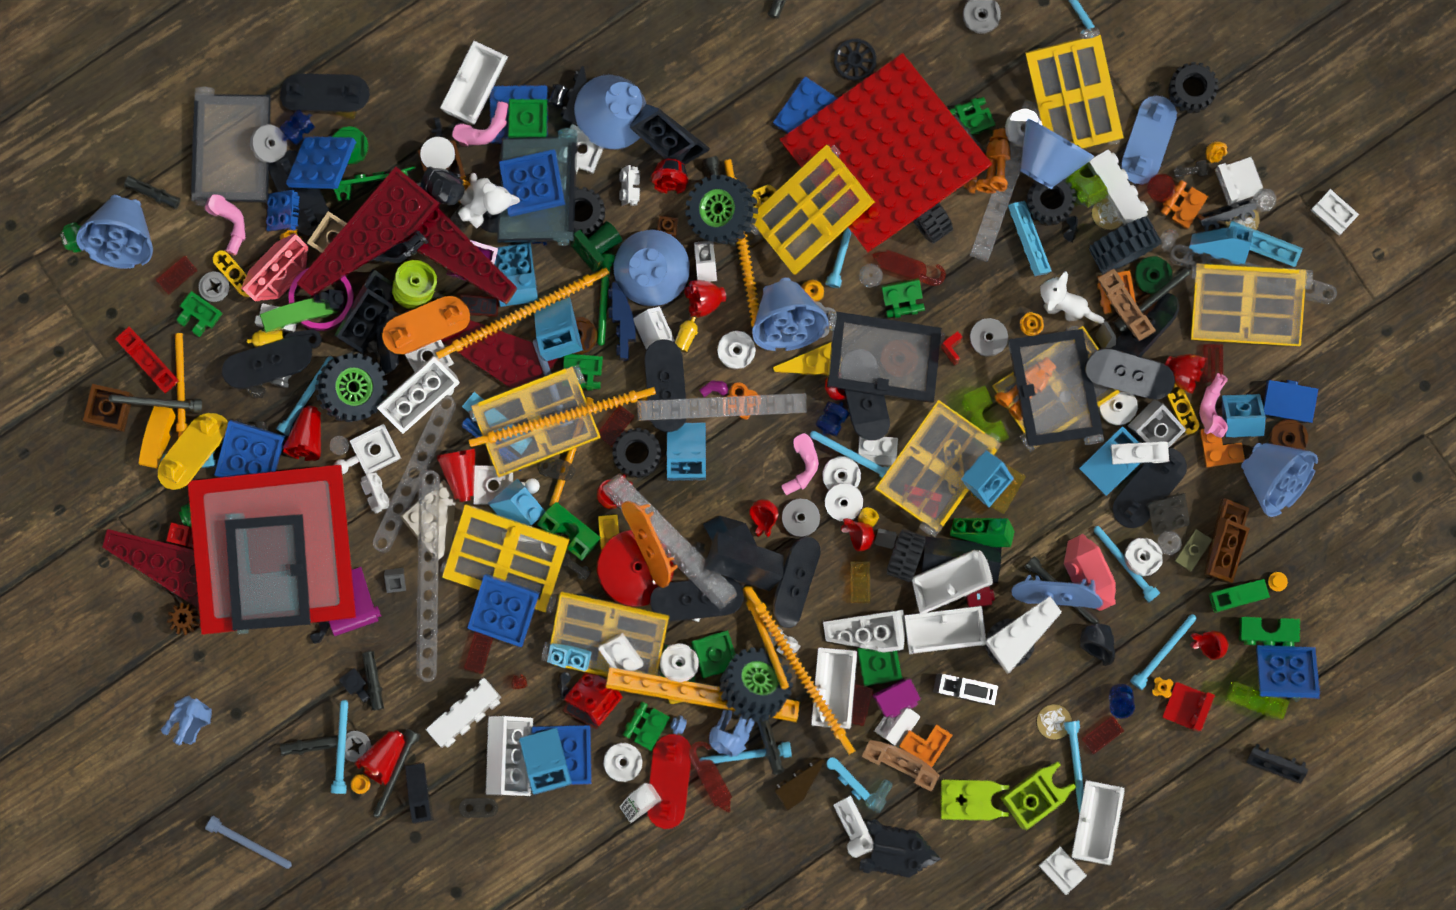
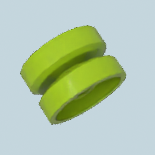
M420 260L404 262L398 268L392 285V294L395 300L401 306L408 309H416L430 303L437 285V276L434 269Z

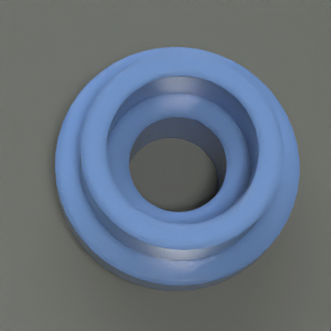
M681 715L674 718L671 723L673 734H682L686 727L687 720L683 719Z

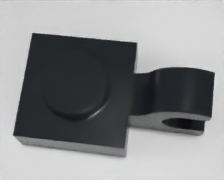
M328 289L325 292H320V295H314V303L325 304L327 310L344 311L346 307L345 291Z
M355 668L339 679L351 696L357 693L364 703L370 699V696L363 689V686L367 683Z

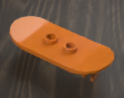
M454 296L442 297L390 320L383 329L382 337L384 344L388 350L395 354L404 355L465 329L470 322V312L466 304L459 298Z
M625 501L622 504L623 515L648 565L652 579L659 587L665 588L670 582L671 573L678 566L676 564L671 567L669 561L674 560V557L667 558L649 519L654 513L649 512L646 514L645 508L650 507V504L639 506L631 501Z

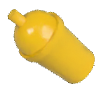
M692 317L691 321L687 320L680 325L675 340L680 350L687 353L695 335L698 333L697 325L694 323L695 317Z
M259 330L253 334L252 339H247V342L253 343L255 347H260L282 340L283 332L282 330H275L265 333V331Z

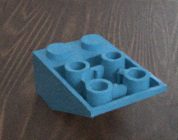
M1234 226L1192 234L1189 248L1198 254H1203L1204 252L1211 254L1216 259H1228L1233 264H1245L1252 243L1253 231Z
M531 243L497 247L498 252L494 264L517 287L508 304L500 301V306L538 301Z
M570 297L557 301L555 304L551 303L550 306L546 305L545 309L543 307L540 308L541 311L536 310L534 314L536 338L540 355L546 361L583 350Z
M684 423L683 427L679 430L667 432V480H706V423Z
M1123 426L1079 468L1106 496L1140 464L1112 465L1111 445L1139 443Z
M557 728L519 738L534 795L572 784Z

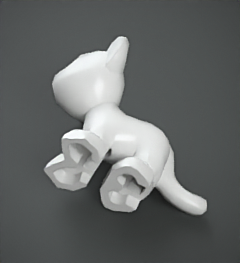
M471 173L469 177L470 186L464 191V195L460 200L464 207L459 209L458 214L462 221H470L478 228L484 221L483 214L486 211L492 215L499 214L509 206L520 202V199L510 194L504 187L495 186L488 178L477 180V175Z
M1064 272L1060 278L1055 277L1040 286L1041 296L1046 303L1044 308L1048 314H1056L1063 310L1067 321H1077L1085 316L1098 324L1104 323L1103 317L1090 311L1086 299L1067 292V272Z

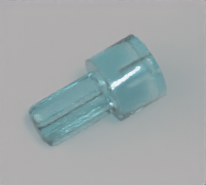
M886 779L883 780L876 793H871L865 803L866 806L880 813L886 804L885 798L892 788V783Z

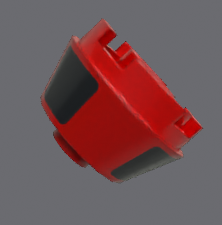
M675 159L661 160L651 175L652 183L655 184L654 188L667 194V191H677V194L684 192L689 181L685 165Z

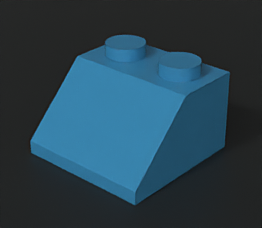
M1260 394L1222 396V414L1228 426L1225 433L1226 437L1264 436L1266 417Z
M986 450L977 458L975 464L964 473L961 480L987 507H990L1014 478L1003 461Z
M518 478L488 502L497 515L529 526L545 513L544 509Z

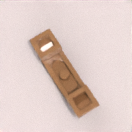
M1115 269L1098 278L1113 307L1139 341L1156 331L1124 287V282Z
M870 740L862 755L863 758L877 765L883 762L915 778V784L931 792L939 778V774L927 763L911 753L890 744Z

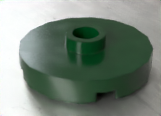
M1158 256L1144 258L1137 265L1134 272V280L1137 286L1148 294L1156 293L1173 279V271L1170 264ZM1150 273H1155L1156 278L1152 279Z

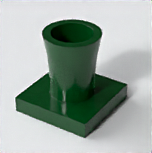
M605 221L588 239L581 230L577 231L574 234V241L571 242V247L592 272L595 273L601 270L604 261L601 254L622 243V238L616 228L608 221Z

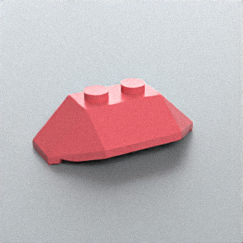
M295 233L276 242L251 267L241 288L254 301L279 299L291 287L294 279L302 271L306 270L308 246Z
M1084 534L1069 540L1064 565L1072 583L1081 584L1082 580L1086 579V586H1089L1091 580H1094L1096 594L1103 601V605L1096 609L1102 611L1115 605V580L1099 546L1086 538Z

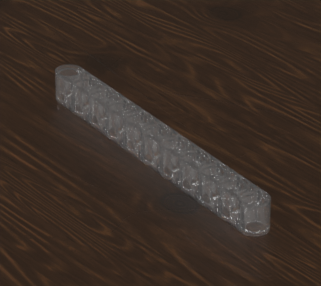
M431 470L423 471L419 477L416 673L420 679L427 682L434 680L437 674L439 475ZM431 473L434 480L431 484H427L425 477ZM431 493L433 495V501L427 504L425 502V496L426 494ZM428 512H431L433 515V520L430 523H427L424 519ZM427 532L433 534V539L430 542L424 540V535ZM427 551H431L432 559L426 562L424 554ZM430 570L432 578L429 581H425L424 573ZM426 590H431L432 597L429 600H425L423 597ZM426 609H430L432 612L429 619H424L423 612ZM429 628L431 636L424 639L423 631ZM425 648H430L431 655L428 658H424L422 655ZM429 667L431 669L430 675L423 677V669Z

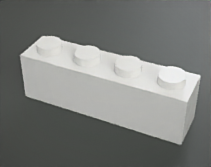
M1108 149L1094 157L1087 165L1123 225H1126L1138 218L1146 217L1148 215V208L1143 201L1140 202L1135 186L1130 185L1127 181L1128 175L1126 171L1120 169L1117 164L1119 162L1118 158Z

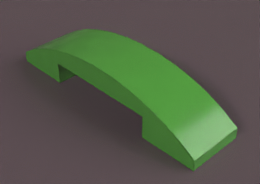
M314 298L264 312L260 314L265 333L318 317L321 319L336 315L338 311L327 310L325 304L314 303Z

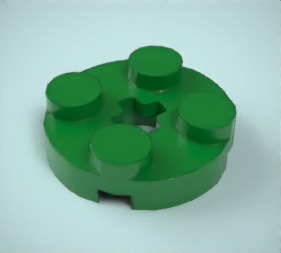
M351 126L343 127L332 136L353 137L356 141L347 165H354L365 159L369 147L368 140L359 129Z

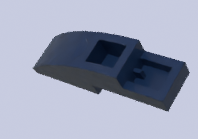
M612 282V288H609V299H613V307H609V318H613V323H620V325H617V337H620V344H617V356H620L621 361H629V342H636L634 319L623 291L616 282Z

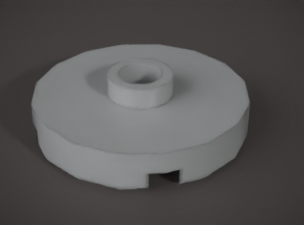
M969 0L963 10L965 25L976 33L985 34L991 32L997 27L1001 18V10L998 3L994 0ZM979 13H984V14H985V17H984V18H980V17L978 16V14H979Z
M264 125L253 131L250 138V147L258 160L272 163L284 156L287 150V141L279 128L274 125Z
M992 318L982 319L977 322L970 334V343L974 350L986 357L996 356L1002 352L1008 341V333L1005 326ZM991 334L993 339L987 340L986 335Z
M807 499L792 500L783 510V526L793 536H809L816 531L819 525V510L813 502ZM799 514L805 516L803 521L798 520L797 516Z

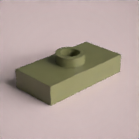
M1196 529L1174 562L1192 572L1212 539Z

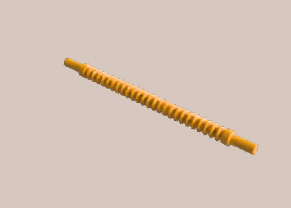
M730 159L725 160L726 175L735 178L732 161ZM744 237L737 241V244H739L738 249L740 250L738 254L741 255L739 258L742 260L740 264L743 265L741 270L744 271L742 275L745 276L743 281H746L744 286L747 287L745 291L748 292L746 297H749L747 302L750 303L748 307L751 308L749 313H752L750 316L752 318L751 326L754 327L760 304L757 303L759 299L756 298V295L758 293L755 292L757 288L754 287L756 283L753 282L755 277H752L754 272L751 271L753 267L750 266L752 261H749L751 256L748 255L750 251L747 250L749 245H746L748 240Z
M603 268L591 275L587 274L582 277L583 279H578V282L573 281L572 285L569 283L568 287L563 286V289L559 288L558 292L554 291V294L549 293L548 297L544 296V299L539 298L538 302L535 300L534 304L529 303V306L525 305L524 309L519 308L520 310H515L514 314L510 313V316L505 315L504 319L501 317L500 321L495 320L494 324L491 322L490 326L485 325V328L481 327L480 331L475 330V333L471 332L470 336L461 337V340L456 339L451 345L435 353L438 359L454 351L459 352L463 350L462 347L465 346L467 348L468 344L472 345V342L477 343L478 339L482 340V337L487 338L488 334L491 336L492 332L497 333L496 330L499 329L501 331L502 327L507 328L506 325L509 324L511 326L512 322L516 323V320L521 321L522 317L526 318V315L531 316L532 312L535 314L536 310L541 311L540 308L543 307L545 309L546 305L550 306V303L555 304L556 300L560 301V298L565 299L566 295L569 297L570 293L575 294L576 290L579 292L580 288L585 289V286L593 285V282L609 275V271L607 268Z
M652 387L638 392L633 390L628 392L627 395L624 393V396L618 395L617 398L613 396V399L608 398L607 401L603 399L602 402L597 401L596 404L592 402V405L586 404V407L581 405V408L576 407L575 410L571 408V411L565 410V413L560 411V414L555 413L554 416L550 414L549 417L544 416V419L539 417L537 421L536 419L533 422L529 420L528 423L523 422V425L518 423L516 427L515 425H512V428L508 426L506 430L502 428V431L497 429L495 433L490 431L487 435L470 439L469 443L471 447L487 442L492 444L498 439L501 441V438L507 439L508 436L512 438V435L517 436L518 433L522 435L523 432L528 433L529 430L533 432V429L538 430L539 427L543 429L544 426L549 427L550 424L554 426V423L560 424V421L565 423V420L570 421L571 418L575 420V417L581 418V415L586 417V414L591 415L592 412L596 414L597 411L602 412V409L607 411L609 407L610 409L613 406L617 408L619 404L623 406V403L628 405L630 401L635 403L638 399L655 395V388Z
M752 587L748 588L745 592L754 604L755 612L760 614L759 618H763L762 623H766L765 627L769 628L768 632H772L771 637H775L774 641L778 642L777 646L781 647L780 651H784L783 655L787 656L786 660L790 661L789 665L793 666L792 670H796L795 674L799 675L798 679L802 680L801 684L804 683V688L808 689L807 693L811 694L810 698L813 697L814 699L813 703L816 702V707L820 708L819 712L823 713L822 717L825 716L828 726L832 727L831 731H834L833 735L835 738L840 740L849 755L855 752V749L846 737V731L840 727V723H837L838 719L834 718L835 714H831L832 709H828L829 705L825 704L826 700L822 699L823 695H819L820 691L816 690L817 686L813 685L814 681H810L811 676H807L808 672L804 671L805 667L801 666L802 662H798L799 658L795 657L796 653L792 652L793 648L790 649V643H786L787 639L783 638L784 634L780 633L781 629L778 630V625H775L776 621L771 619L773 616H769L770 611H766V605L761 603Z

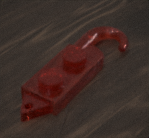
M890 250L872 254V257L881 266L880 269L909 279L919 278L922 283L937 286L944 282L946 278L945 269L939 264H936V268L940 270L941 274L939 278L934 279L926 276L927 267L921 261Z
M703 741L695 742L689 749V757L713 804L730 813L732 795L717 766L709 759L700 761L696 754V749L700 746L705 747L707 750H710L711 747Z

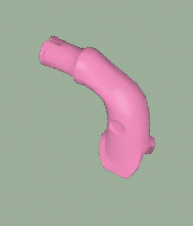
M498 102L495 116L492 118L488 129L478 130L473 129L469 125L459 124L454 128L453 138L462 146L490 143L506 125L505 119L509 105L504 102Z
M214 194L208 198L205 210L211 215H220L233 222L232 237L226 252L236 256L242 241H245L246 237L244 217L235 205L226 201L221 195Z
M1217 373L1213 382L1206 388L1199 414L1205 428L1204 432L1206 434L1212 433L1216 437L1222 438L1228 426L1226 421L1218 416L1215 404L1220 396L1222 387L1228 379L1224 375Z
M805 433L794 438L793 442L796 453L801 455L805 463V471L796 475L795 479L781 485L785 495L800 488L802 490L806 488L818 469L819 462L814 444Z

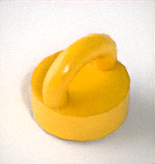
M869 507L863 508L858 516V522L869 524L872 527L875 526L879 519L878 513Z

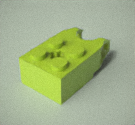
M1055 762L1049 767L1038 769L1000 797L1022 829L1027 830L1066 800L1069 793L1076 788L1074 783L1060 789L1053 785L1052 776L1060 766L1059 762ZM1031 798V806L1026 805V799Z
M941 780L940 819L992 820L998 817H1009V812L996 810L991 804L992 795L998 791L1009 790V785H999L992 781ZM959 795H963V798H966L963 806L956 802V798H959Z

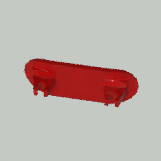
M668 734L660 738L653 750L649 784H652L662 801L649 809L647 813L651 822L663 829H671L678 826L684 819L686 812L692 749L688 740L677 734Z

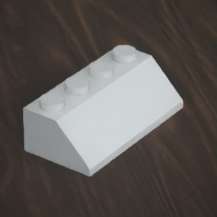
M433 356L379 404L377 408L404 433L460 382L457 375L444 362Z
M489 717L486 794L531 796V784L519 738L532 735L533 718Z

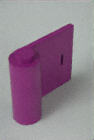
M362 567L352 570L356 618L329 621L334 636L378 622V617H381L378 605L374 607Z

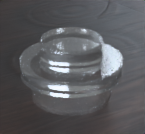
M336 436L330 442V449L336 455H343L349 449V442L343 436Z

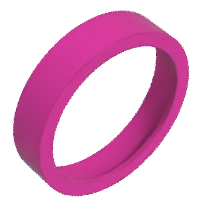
M308 269L302 271L292 282L289 290V304L295 303L294 293L298 285L297 282ZM345 276L341 278L347 289L348 300L344 311L338 318L327 323H314L308 320L299 323L308 329L316 331H329L339 327L354 302L352 287Z

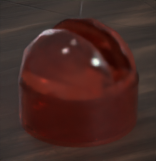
M520 674V678L517 675L513 677V689L528 687L527 679L524 675Z

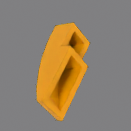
M154 406L144 434L139 465L158 468L171 437L169 431L176 418L172 408Z

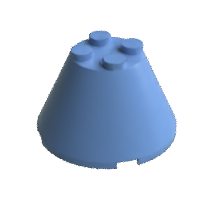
M602 75L587 82L579 91L575 101V119L579 129L595 145L606 149H622L632 145L640 138L630 129V125L647 103L639 88L629 80L615 75Z
M1027 118L1022 162L1019 171L1052 189L1094 158L1092 154L1034 120Z
M112 195L79 228L76 236L79 248L82 251H87L91 259L111 267L134 268L136 264H146L152 257L153 245L143 210L140 207L141 203L138 200L121 198L118 195Z
M658 230L641 231L627 238L618 249L614 260L615 280L624 295L633 302L645 306H659L675 299L683 291L690 273L689 258L682 244L670 234Z
M782 278L779 282L763 288L764 293L752 330L753 339L758 346L771 351H775V348H785L786 351L805 347L823 336L825 333L824 329L829 324L827 315L798 283L791 281L790 278Z
M1258 443L1254 446L1253 453L1249 459L1242 463L1241 468L1244 469V474L1263 512L1269 517H1275L1282 513L1280 510L1285 506L1288 508L1292 506L1305 491L1314 476L1315 470L1313 466L1314 463H1318V458L1312 451L1269 443Z

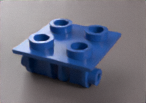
M289 190L268 194L266 231L281 229L295 231L296 227H298V217L293 216H298L299 213L293 212V210H299V207H297L299 206L298 192Z

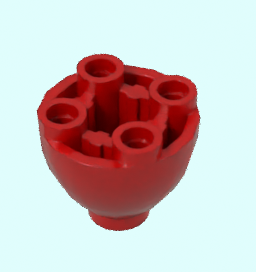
M694 280L690 281L689 287H685V296L689 298V313L691 317L700 318L709 315L718 308L721 302L726 301L725 289L711 282Z
M1184 354L1174 358L1169 356L1165 365L1172 370L1175 384L1182 390L1192 394L1196 386L1195 382H1200L1203 371L1201 369L1205 365L1206 358L1194 354Z

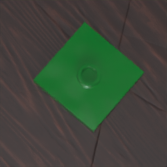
M509 99L508 137H547V99Z
M728 631L691 642L699 660L698 666L702 679L723 673L736 655Z
M857 648L864 686L902 680L897 650L880 652L872 649Z

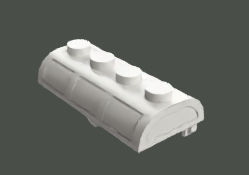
M474 41L441 109L457 119L475 125L508 56Z
M975 550L916 575L912 579L919 612L922 615L992 585L993 582L985 556L981 551Z
M982 606L930 612L923 615H905L909 654L986 645Z
M818 648L816 690L820 691L819 695H823L822 699L826 700L825 704L829 705L828 709H832L831 714H835L834 718L838 719L837 723L841 724L840 727L850 729L857 651ZM814 702L812 725L831 727L828 726V721H825V716L822 717L823 713L819 712L820 708L816 707L817 704Z
M1086 781L1072 858L1111 865L1124 788Z

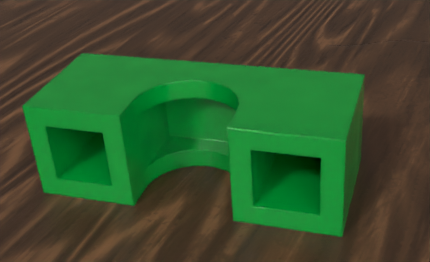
M555 502L544 513L537 524L547 532L553 534L562 532L568 535L571 543L567 549L581 560L594 549L601 538L558 502Z
M1261 617L1239 618V641H1244V645H1256V642H1263L1264 646H1275V643H1283V646L1294 647V643L1300 642V619L1280 618L1278 619L1277 630L1274 633H1267L1262 628Z

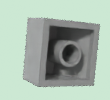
M1155 399L1128 425L1143 443L1168 442V448L1186 431L1165 405Z

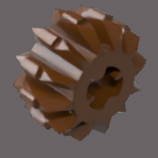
M180 603V609L174 605L175 613L168 612V615L173 616V618L168 619L167 622L174 623L170 626V629H176V634L180 635L182 630L184 635H188V629L194 633L195 629L192 626L200 625V623L195 622V619H200V615H194L198 609L193 608L191 610L192 604L190 603L186 607L184 603ZM182 615L188 616L186 617V623L180 622Z

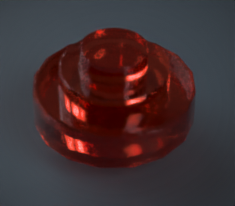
M1167 174L1153 176L1147 185L1149 196L1156 202L1168 201L1173 197L1176 190L1173 179Z

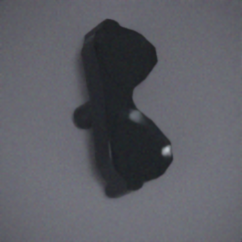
M434 117L433 120H435L437 129H432V133H436V137H442L440 118Z
M1075 215L1067 218L1066 222L1070 229L1063 236L1071 243L1075 239L1076 232L1079 231L1077 229L1078 217Z
M329 621L319 622L320 633H314L310 636L314 644L320 643L330 627Z
M561 672L559 676L560 684L557 687L560 688L561 699H564L571 691L566 686L571 680V675Z

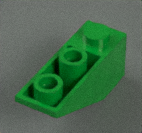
M954 518L950 535L990 547H1011L1015 531L1008 518Z
M1265 579L1209 594L1214 613L1270 598Z

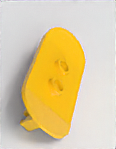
M207 413L198 416L190 423L160 462L158 478L165 488L176 490L188 485L224 439L228 426L227 419L216 413Z

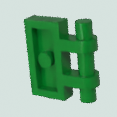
M984 97L971 99V102L955 105V108L949 110L953 115L959 116L961 122L970 128L972 135L993 128L996 125L989 108L984 110L980 108L981 105L986 104ZM974 109L975 113L965 116L964 112Z
M919 278L881 286L885 306L893 305L892 310L886 311L887 318H900L901 315L910 313L915 315L920 311H925L924 303L916 305L915 301L923 298ZM909 301L910 306L899 308V303Z
M575 354L564 356L563 369L574 367L576 375H588L587 381L579 380L581 388H587L589 391L601 389V382L594 381V376H602L603 356ZM568 380L562 382V387H570L571 389Z
M641 701L639 707H636L633 711L635 714L631 721L627 722L623 735L630 738L633 732L636 733L638 736L634 742L652 751L670 717L655 708L652 709L650 714L646 713L645 710L648 704ZM641 717H643L646 721L642 729H639L636 726Z

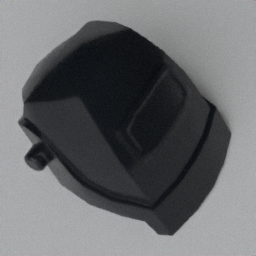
M431 166L425 171L420 187L437 202L446 205H455L461 200L465 191L464 181L460 179L461 174H454L447 169L433 168Z
M1098 623L1083 628L1080 637V647L1090 655L1102 660L1103 666L1111 665L1115 659L1114 635L1110 626Z

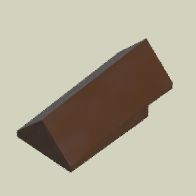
M1225 498L1221 499L1204 570L1205 575L1233 583L1250 528L1244 526L1250 508Z

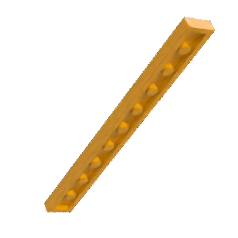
M609 667L606 688L735 711L733 707L727 708L728 700H722L723 692H720L719 687L688 681L675 682L666 677ZM787 699L781 710L772 718L796 722L798 719L799 701Z

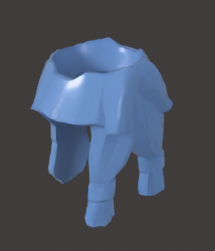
M188 695L174 703L175 707L171 712L170 718L161 728V732L168 735L174 723L179 721V730L173 739L174 743L181 745L182 741L191 745L196 741L197 733L201 727L211 724V708L207 707L200 700L192 699Z
M724 709L721 719L710 731L709 742L711 747L719 754L723 753L733 757L746 749L744 745L755 722L750 718L745 727L747 720L742 719V714L734 733H726L724 730L732 717V710Z

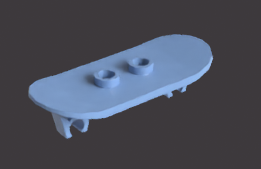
M1148 97L1139 108L1122 159V169L1126 171L1128 180L1133 183H1148L1159 172L1177 116L1175 105L1165 97Z
M1028 575L1025 581L1016 584L1012 588V596L1024 603L1039 604L1051 596L1056 605L1095 609L1103 605V601L1096 594L1094 580H1091V584L1086 586V579H1083L1081 584L1040 581L1039 576H1036V580L1033 581L1031 575Z

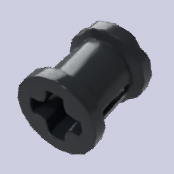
M553 84V92L547 103L563 108V100L569 89L559 84Z
M418 230L415 231V234L408 241L403 242L404 246L413 255L416 254V251L423 244L428 243L427 239Z

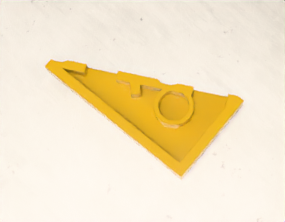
M832 342L773 367V370L780 373L821 374L828 376Z

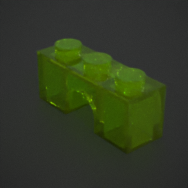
M1087 163L1068 176L1067 181L1072 184L1071 188H1075L1078 192L1077 196L1080 202H1084L1087 207H1090L1108 197V188L1098 174L1091 178H1085L1080 175L1081 171L1088 168Z
M982 386L963 396L962 404L965 411L970 412L972 424L998 443L1009 439L1001 420L996 423H988L983 418V410L993 404L986 386Z
M1235 681L1231 682L1225 699L1227 702L1277 720L1284 719L1290 702L1279 697L1260 696V692L1253 690L1252 687Z

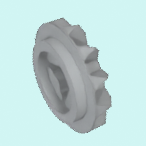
M219 272L207 273L199 283V291L202 297L214 303L222 301L228 295L230 288L228 279ZM211 280L216 285L220 284V286L217 287L218 294L214 290L210 291V288L212 287V283L210 282Z
M352 731L346 734L345 758L355 762L371 748L370 739L360 731ZM352 739H353L357 744H358V743H363V744L359 747V753H360V754H358V752H356V750H349V751H348V749H350V748L353 746V741H352Z

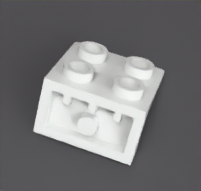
M1251 157L1229 165L1223 163L1215 169L1228 205L1264 192Z

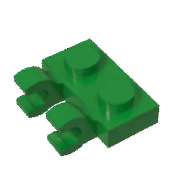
M191 291L180 305L184 311L179 315L177 321L182 326H185L191 315L198 319L199 322L192 331L200 338L205 328L208 326L212 329L223 313Z

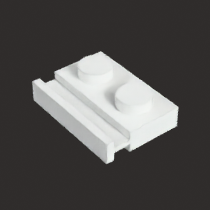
M1331 189L1311 210L1339 236L1359 215Z
M859 436L858 454L878 465L892 466L897 459L898 438L883 437L879 440H866Z
M623 633L609 639L604 644H600L598 647L612 668L635 671L644 664Z
M1061 847L1039 865L1065 895L1087 876Z

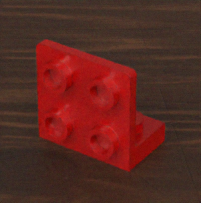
M585 672L564 699L571 705L588 713L593 723L600 726L623 697L619 690L606 688L607 680Z
M1176 682L1165 708L1163 718L1200 732L1215 695L1209 692L1204 693Z

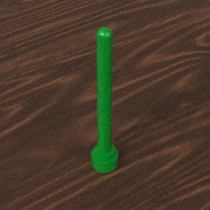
M601 254L604 258L602 269L607 268L609 275L604 276L601 281L597 344L600 346L605 343L610 267H612L615 255Z

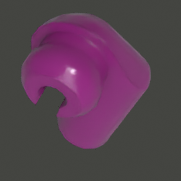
M712 380L699 389L703 397H706L713 391L725 395L728 392V387L723 381Z

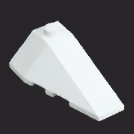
M903 610L823 622L825 637L828 642L880 652L902 650L904 647L906 627Z

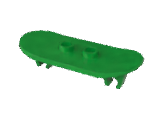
M410 167L407 169H403L401 171L407 176H409L408 172L415 169V167ZM384 171L373 173V176L370 177L362 174L354 176V179L340 181L338 189H334L338 201L342 200L340 195L343 192L347 194L346 199H350L351 185L385 180L389 174H384Z

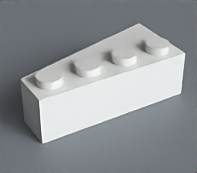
M1050 596L985 642L1007 674L1061 614V611Z
M485 678L479 682V687H474L468 691L463 700L457 701L448 713L445 712L426 729L440 747L446 746L448 748L456 741L454 738L459 733L461 735L465 734L471 728L469 725L472 722H479L486 716L484 714L489 708L493 710L500 704L499 699L502 697Z

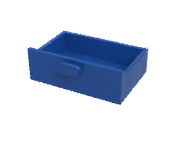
M1267 380L1263 402L1265 415L1313 423L1318 389L1300 386L1297 381L1287 380V383Z

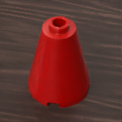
M307 406L301 410L283 446L285 454L295 459H299V456L306 457L305 461H317L320 459L321 413L318 411V408Z
M475 449L437 456L455 499H459V502L470 501V496H474Z
M397 730L394 732L389 731L355 761L356 767L360 769L362 766L366 776L386 786L405 744L404 736Z

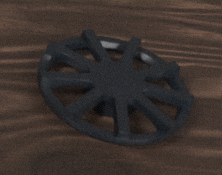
M862 39L844 41L839 45L834 56L835 67L842 77L856 81L870 76L877 62L874 48ZM850 42H858L856 51L852 50ZM861 43L869 47L862 53L859 52ZM844 45L847 46L850 52L849 55L840 51ZM871 51L873 59H864L863 56ZM838 54L847 58V60L838 63ZM863 62L873 63L871 69L868 70L863 65ZM845 64H849V67L845 72H843L839 67ZM852 67L855 68L856 77L847 75ZM858 67H861L866 74L859 76Z

